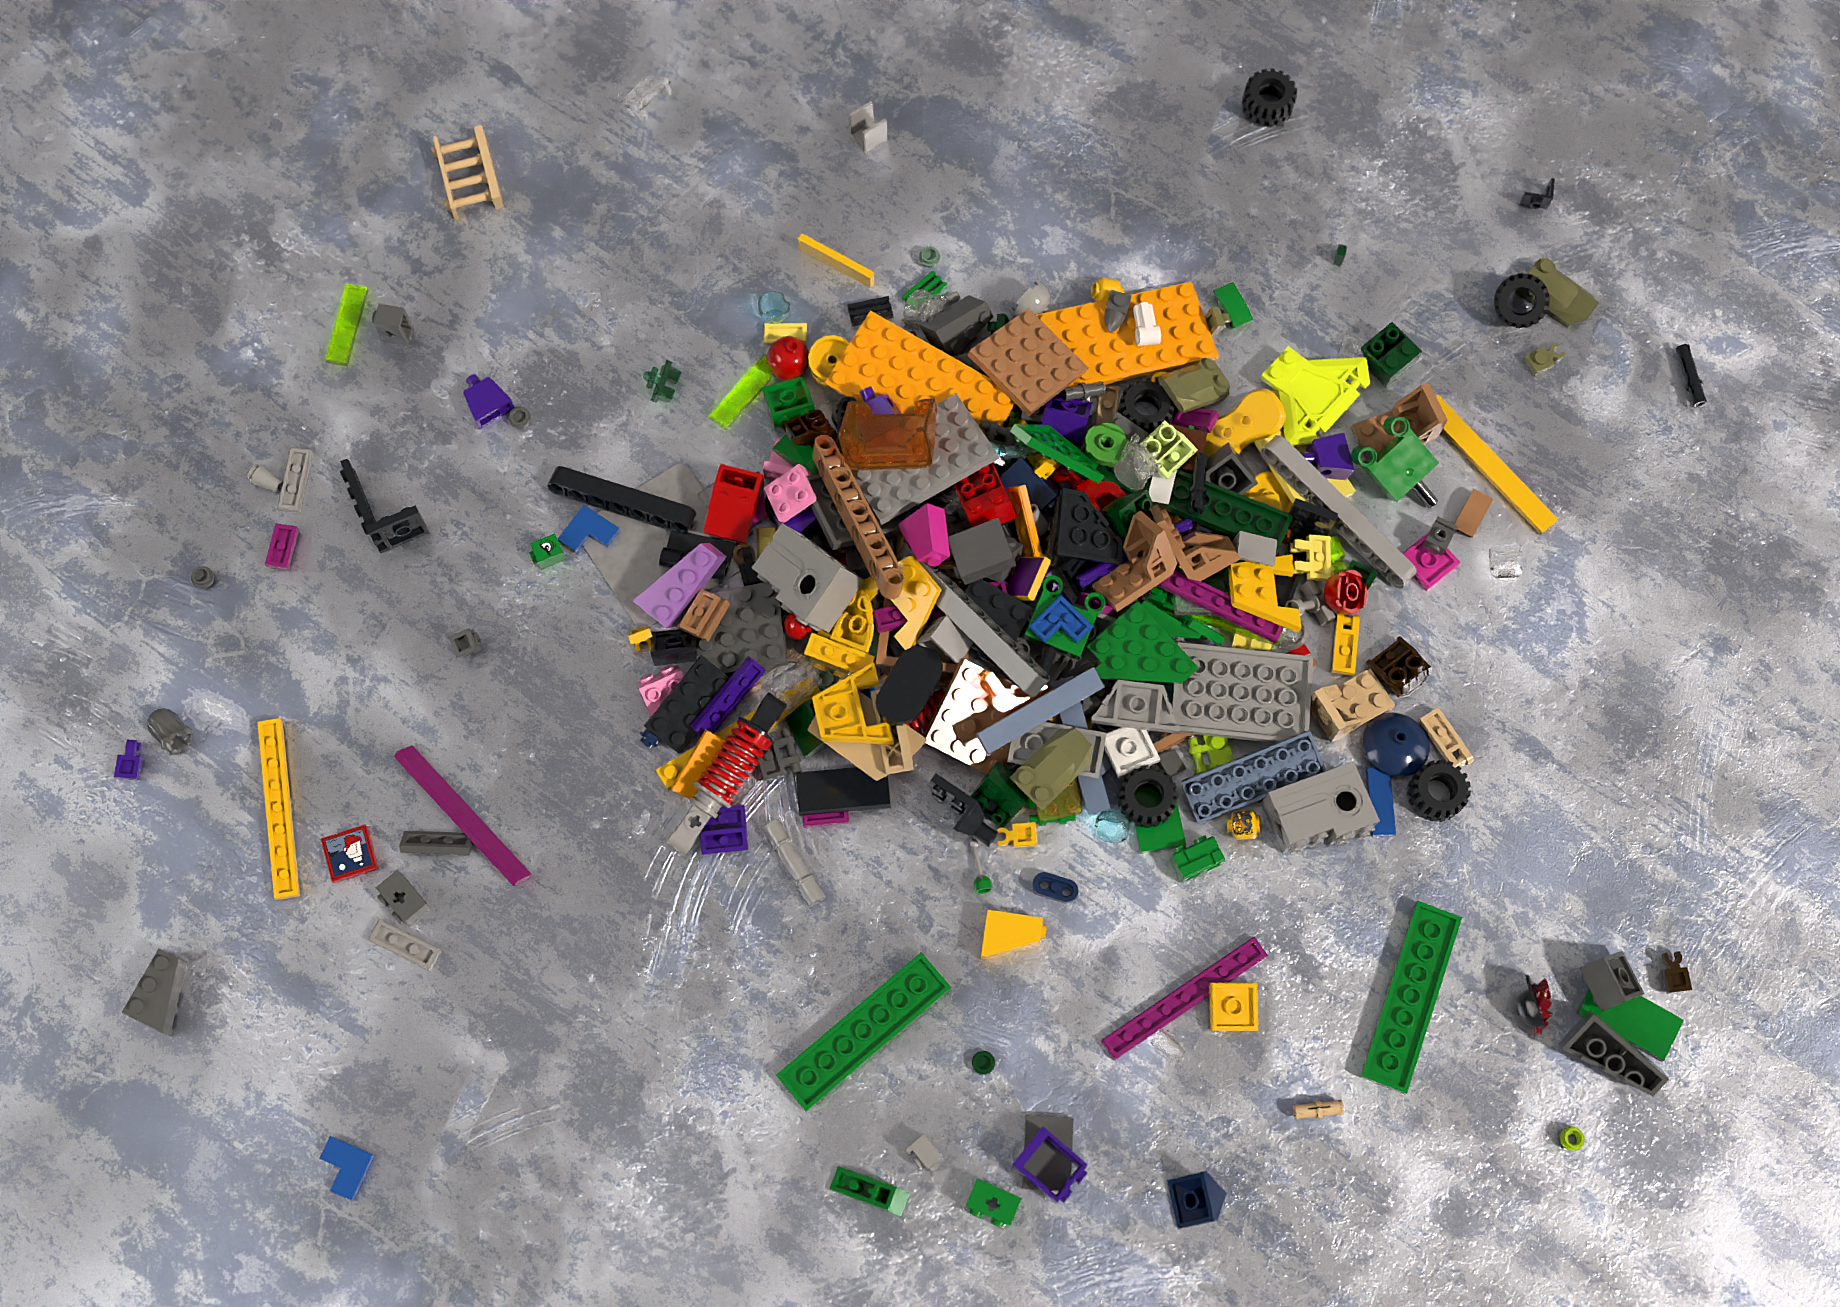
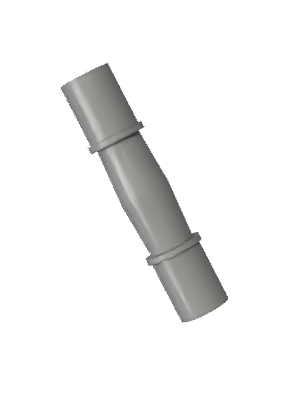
M776 819L766 824L762 828L774 847L773 850L778 852L785 867L796 881V887L799 888L809 906L812 907L824 900L826 896L814 879L815 876L810 874L803 859L792 845V839L789 838L779 820Z

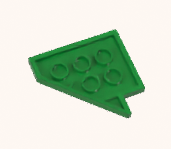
M1014 424L1010 432L1015 435L1014 439L1018 443L1030 446L1039 451L1044 457L1052 458L1065 465L1070 471L1078 472L1097 483H1100L1104 478V475L1096 470L1097 463L1050 425Z
M1138 601L1087 645L1088 649L1101 662L1095 668L1101 680L1183 684L1199 669Z

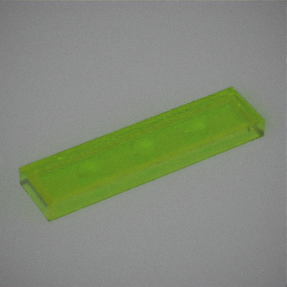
M346 284L325 357L326 363L348 367L368 294L367 287Z
M763 354L709 415V418L724 430H728L759 395L762 387L767 386L775 377L771 372V368L766 363L767 355Z

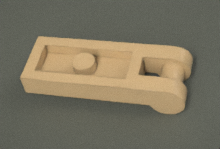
M1439 707L1418 720L1446 762H1453L1452 766L1455 768L1474 762L1473 756ZM1458 751L1460 757L1455 758L1452 753Z

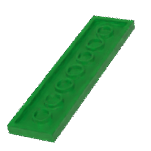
M1420 901L1415 903L1360 1078L1404 1095L1408 1093L1462 920L1461 916Z
M920 952L778 1072L776 1076L807 1113L949 992L952 987L923 953Z

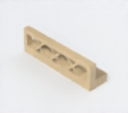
M879 690L870 691L876 724H880L881 718L876 709V697ZM905 724L896 726L897 732L893 730L894 725L890 726L892 735L898 738V742L894 747L880 744L886 775L914 770ZM895 754L902 758L903 764L889 766V760Z

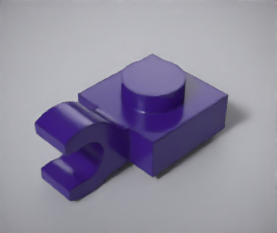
M127 739L125 755L117 756L114 772L115 778L140 780L143 758L137 756L141 750V743L137 742V740Z

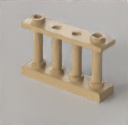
M482 125L474 127L476 135L472 136V139L441 146L438 137H433L435 145L431 146L434 158L439 160L448 199L445 200L448 212L453 213L455 219L459 218L457 208L487 200L489 202L493 201L496 209L504 207ZM471 147L480 149V153L475 157L445 164L443 154ZM479 164L484 166L485 171H482V174L451 182L449 180L448 172ZM483 182L489 185V189H486V192L454 200L452 192L454 189Z

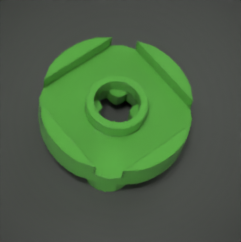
M1102 423L1099 426L1091 427L1087 432L1084 440V453L1097 464L1114 467L1125 458L1129 448V441L1124 435L1125 432L1119 426L1112 423ZM1109 441L1111 447L1105 448L1101 442Z

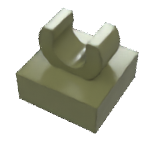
M1219 307L1211 308L1205 315L1212 337L1217 336L1226 327L1225 323L1231 322L1229 314H1221Z

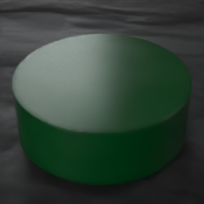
M988 1051L977 1052L972 1058V1069L978 1075L990 1074L995 1067L994 1056Z

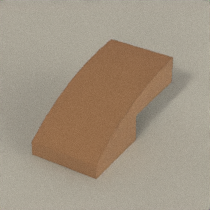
M1473 489L1454 523L1458 526L1457 530L1473 537L1493 498Z

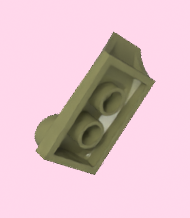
M1539 259L1528 272V274L1537 276L1548 289L1550 301L1546 313L1566 327L1579 321H1586L1599 304L1592 294L1558 271L1554 262L1550 259ZM1527 288L1515 290L1516 294L1534 305L1535 296L1532 291Z
M1202 358L1197 364L1161 375L1158 378V381L1181 414L1225 400L1229 396L1230 384L1228 379L1221 372L1216 362L1210 358Z
M1075 727L1059 729L1009 778L1043 811L1092 763L1093 745Z

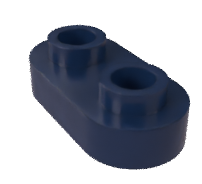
M1041 872L1033 880V890L1039 896L1065 904L1071 903L1077 898L1078 886L1070 879L1048 872ZM1046 882L1048 888L1042 889L1040 883ZM1069 889L1071 894L1065 896L1062 890Z

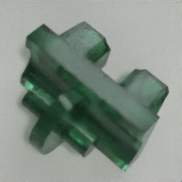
M666 360L665 364L661 367L659 375L657 374L659 370L657 367H652L651 372H644L643 379L647 381L646 387L652 389L653 384H656L650 401L657 403L659 399L666 402L672 400L675 389L665 386V383L669 381L677 384L681 375V371L671 367L673 362Z

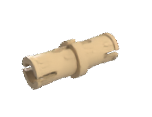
M1341 1099L1326 1102L1314 1100V1103L1294 1104L1293 1113L1295 1120L1316 1117L1318 1120L1323 1119V1116L1343 1115L1344 1107Z

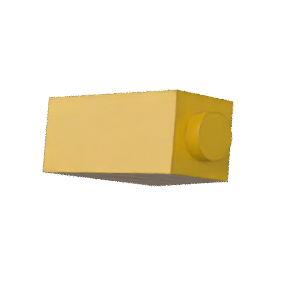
M988 910L980 960L992 959L1039 945L1040 940L1045 939L1047 925H1043V918Z

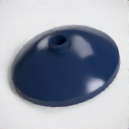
M1381 714L1367 724L1362 734V749L1366 759L1375 769L1393 777L1412 775L1428 759L1430 743L1425 730L1417 721L1404 714ZM1397 736L1402 737L1403 741L1398 740Z

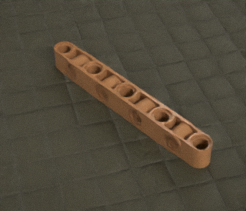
M820 435L815 439L812 454L820 477L881 594L887 599H896L901 594L904 574L835 441L830 436Z

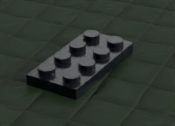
M700 655L646 721L644 727L680 754L697 734L690 726L730 677L704 656Z

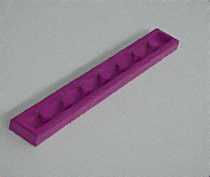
M413 745L395 753V759L512 886H516L529 879L532 874Z
M1254 936L1106 1036L1101 1042L1115 1061L1209 997V983L1231 982L1268 956Z

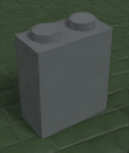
M999 518L948 537L950 559L954 558L956 565L953 566L957 579L962 578L965 585L1016 566Z

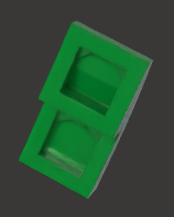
M1233 282L1213 290L1220 309H1224L1225 313L1229 314L1231 320L1229 323L1232 329L1253 320L1242 295Z

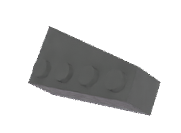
M1591 1009L1559 1042L1562 1050L1602 1069L1604 1072L1623 1080L1625 1083L1652 1097L1670 1080L1665 1072Z

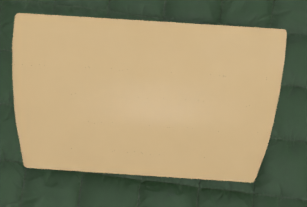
M858 691L866 727L876 725L872 700ZM815 714L808 731L822 741ZM906 725L911 755L913 756L926 743L927 739ZM893 736L894 745H890L891 747H894L898 742V738ZM823 741L877 781L887 776L880 744ZM895 754L889 760V766L903 764L902 758Z

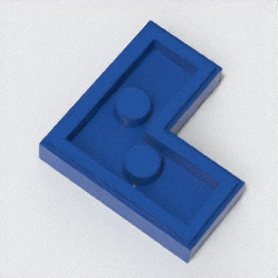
M583 505L559 536L558 542L575 553L578 552L589 536L605 547H608L619 533L620 528Z
M1060 595L1028 628L1044 644L1060 628L1074 642L1078 643L1093 629V626Z
M330 1136L319 1159L340 1168L330 1191L354 1201L375 1155Z

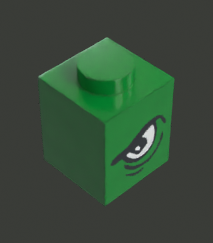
M555 533L530 543L533 550L529 552L534 564H539L541 570L566 560Z

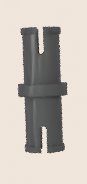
M1102 381L1091 384L1083 382L1079 383L1078 386L1066 387L1060 394L1063 401L1079 398L1086 400L1088 397L1104 395L1106 388Z

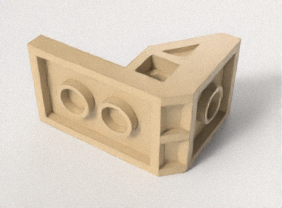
M1370 668L1340 686L1335 684L1316 690L1311 696L1310 711L1330 742H1333L1365 725L1373 718L1393 709L1395 704Z

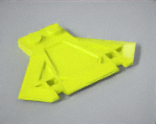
M1289 346L1265 370L1260 378L1279 394V400L1284 407L1286 417L1283 424L1284 438L1292 446L1310 445L1313 440L1319 438L1316 435L1319 430L1326 433L1359 397L1360 393L1356 389L1359 386L1366 389L1370 384L1366 357L1306 360ZM1350 379L1352 382L1348 384L1346 380ZM1308 422L1311 424L1309 428L1305 426Z

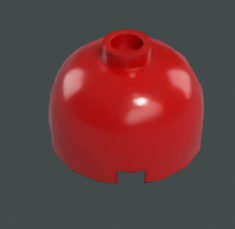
M784 336L775 340L767 352L766 363L771 368L773 375L780 379L789 380L794 377L803 376L809 366V350L805 343L797 337Z
M1342 570L1328 578L1324 586V598L1331 610L1338 614L1350 615L1357 614L1359 609L1364 608L1367 601V586L1362 584L1360 578L1363 577L1355 570Z

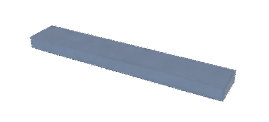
M1092 667L976 733V736L985 753L990 754L1104 688V685L1095 668Z
M1070 676L1051 682L1052 688L1055 689L1074 677ZM1081 702L1060 713L1063 725L1088 729ZM1101 772L1099 779L1078 775L1088 815L1111 809Z

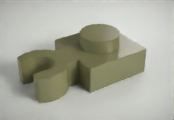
M1559 343L1552 344L1548 351L1543 346L1525 355L1523 360L1534 376L1552 368L1555 364L1554 361H1560L1564 357L1565 352L1561 354L1554 352L1558 348Z

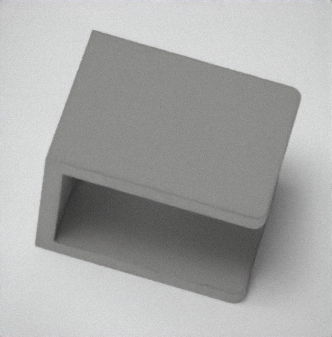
M871 101L849 114L850 135L865 153L887 140V121L883 119L878 123L874 122L873 103Z
M1239 531L1232 540V544L1240 557V560L1234 563L1250 561L1271 567L1275 565L1276 539Z
M947 615L932 620L916 641L920 646L934 650L940 656L942 663H949L951 660L955 663H960L973 645V641Z

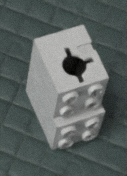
M781 523L772 537L773 540L769 545L767 544L752 566V569L759 573L757 577L766 584H771V588L778 593L776 599L783 603L781 608L790 614H795V618L806 626L808 624L818 632L822 629L829 633L864 582V579L808 537Z
M1354 761L1268 792L1261 803L1282 854L1286 852L1295 854L1302 851L1303 847L1311 844L1313 847L1323 843L1324 839L1328 847L1334 844L1336 847L1343 846L1349 843V840L1353 837H1357L1359 840L1369 836L1370 832L1375 830V826L1380 821Z

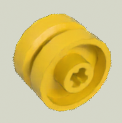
M835 335L824 336L817 340L810 349L808 355L810 373L814 381L823 388L833 390L825 385V381L849 345V342L842 337Z

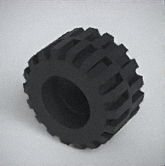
M1272 68L1270 71L1262 69L1261 73L1257 71L1254 73V76L1248 79L1242 98L1243 112H1246L1247 118H1252L1251 122L1260 123L1259 126L1263 127L1264 124L1268 125V127H1273V124L1278 126L1281 125L1282 121L1288 120L1297 98L1294 80L1290 81L1291 77L1288 74L1284 75L1283 71L1279 70V72H1276ZM1270 94L1275 96L1278 101H1266L1260 95Z
M1518 273L1504 279L1494 296L1495 311L1499 318L1508 326L1516 328H1528L1531 325L1537 324L1543 319L1549 308L1550 296L1546 285L1537 276L1528 273ZM1527 288L1532 291L1535 296V303L1530 311L1516 313L1510 308L1508 303L1509 296L1515 289Z
M1141 378L1137 380L1136 384L1131 382L1129 387L1124 389L1118 413L1151 434L1164 421L1170 424L1175 407L1173 401L1159 384L1158 380L1151 382V378H1146V381H1142ZM1139 402H1149L1157 408L1158 412L1153 415H1144L1138 412L1134 405Z
M1433 760L1428 762L1427 765L1424 764L1414 774L1408 786L1410 788L1407 790V794L1411 796L1409 799L1410 805L1414 804L1416 806L1413 810L1416 813L1420 811L1422 818L1425 819L1429 816V821L1435 822L1439 819V822H1442L1447 818H1453L1467 805L1468 798L1471 795V791L1468 788L1471 787L1470 781L1466 782L1465 779L1468 776L1466 773L1462 774L1460 772L1462 769L1460 766L1455 768L1452 766L1453 762L1451 761L1444 764V760H1438L1436 763ZM1437 780L1444 783L1450 791V800L1443 802L1433 798L1428 790V782Z
M1141 766L1140 770H1137V768L1132 770L1131 774H1127L1124 781H1122L1118 793V806L1121 807L1122 815L1127 816L1126 820L1128 822H1136L1135 826L1140 827V825H1144V828H1150L1151 825H1154V827L1159 826L1161 822L1164 823L1171 816L1177 803L1178 792L1176 791V783L1171 782L1172 777L1170 774L1164 775L1165 770H1155L1156 766H1151L1150 769H1146V766ZM1143 786L1154 788L1160 795V804L1153 808L1141 806L1135 799V790Z

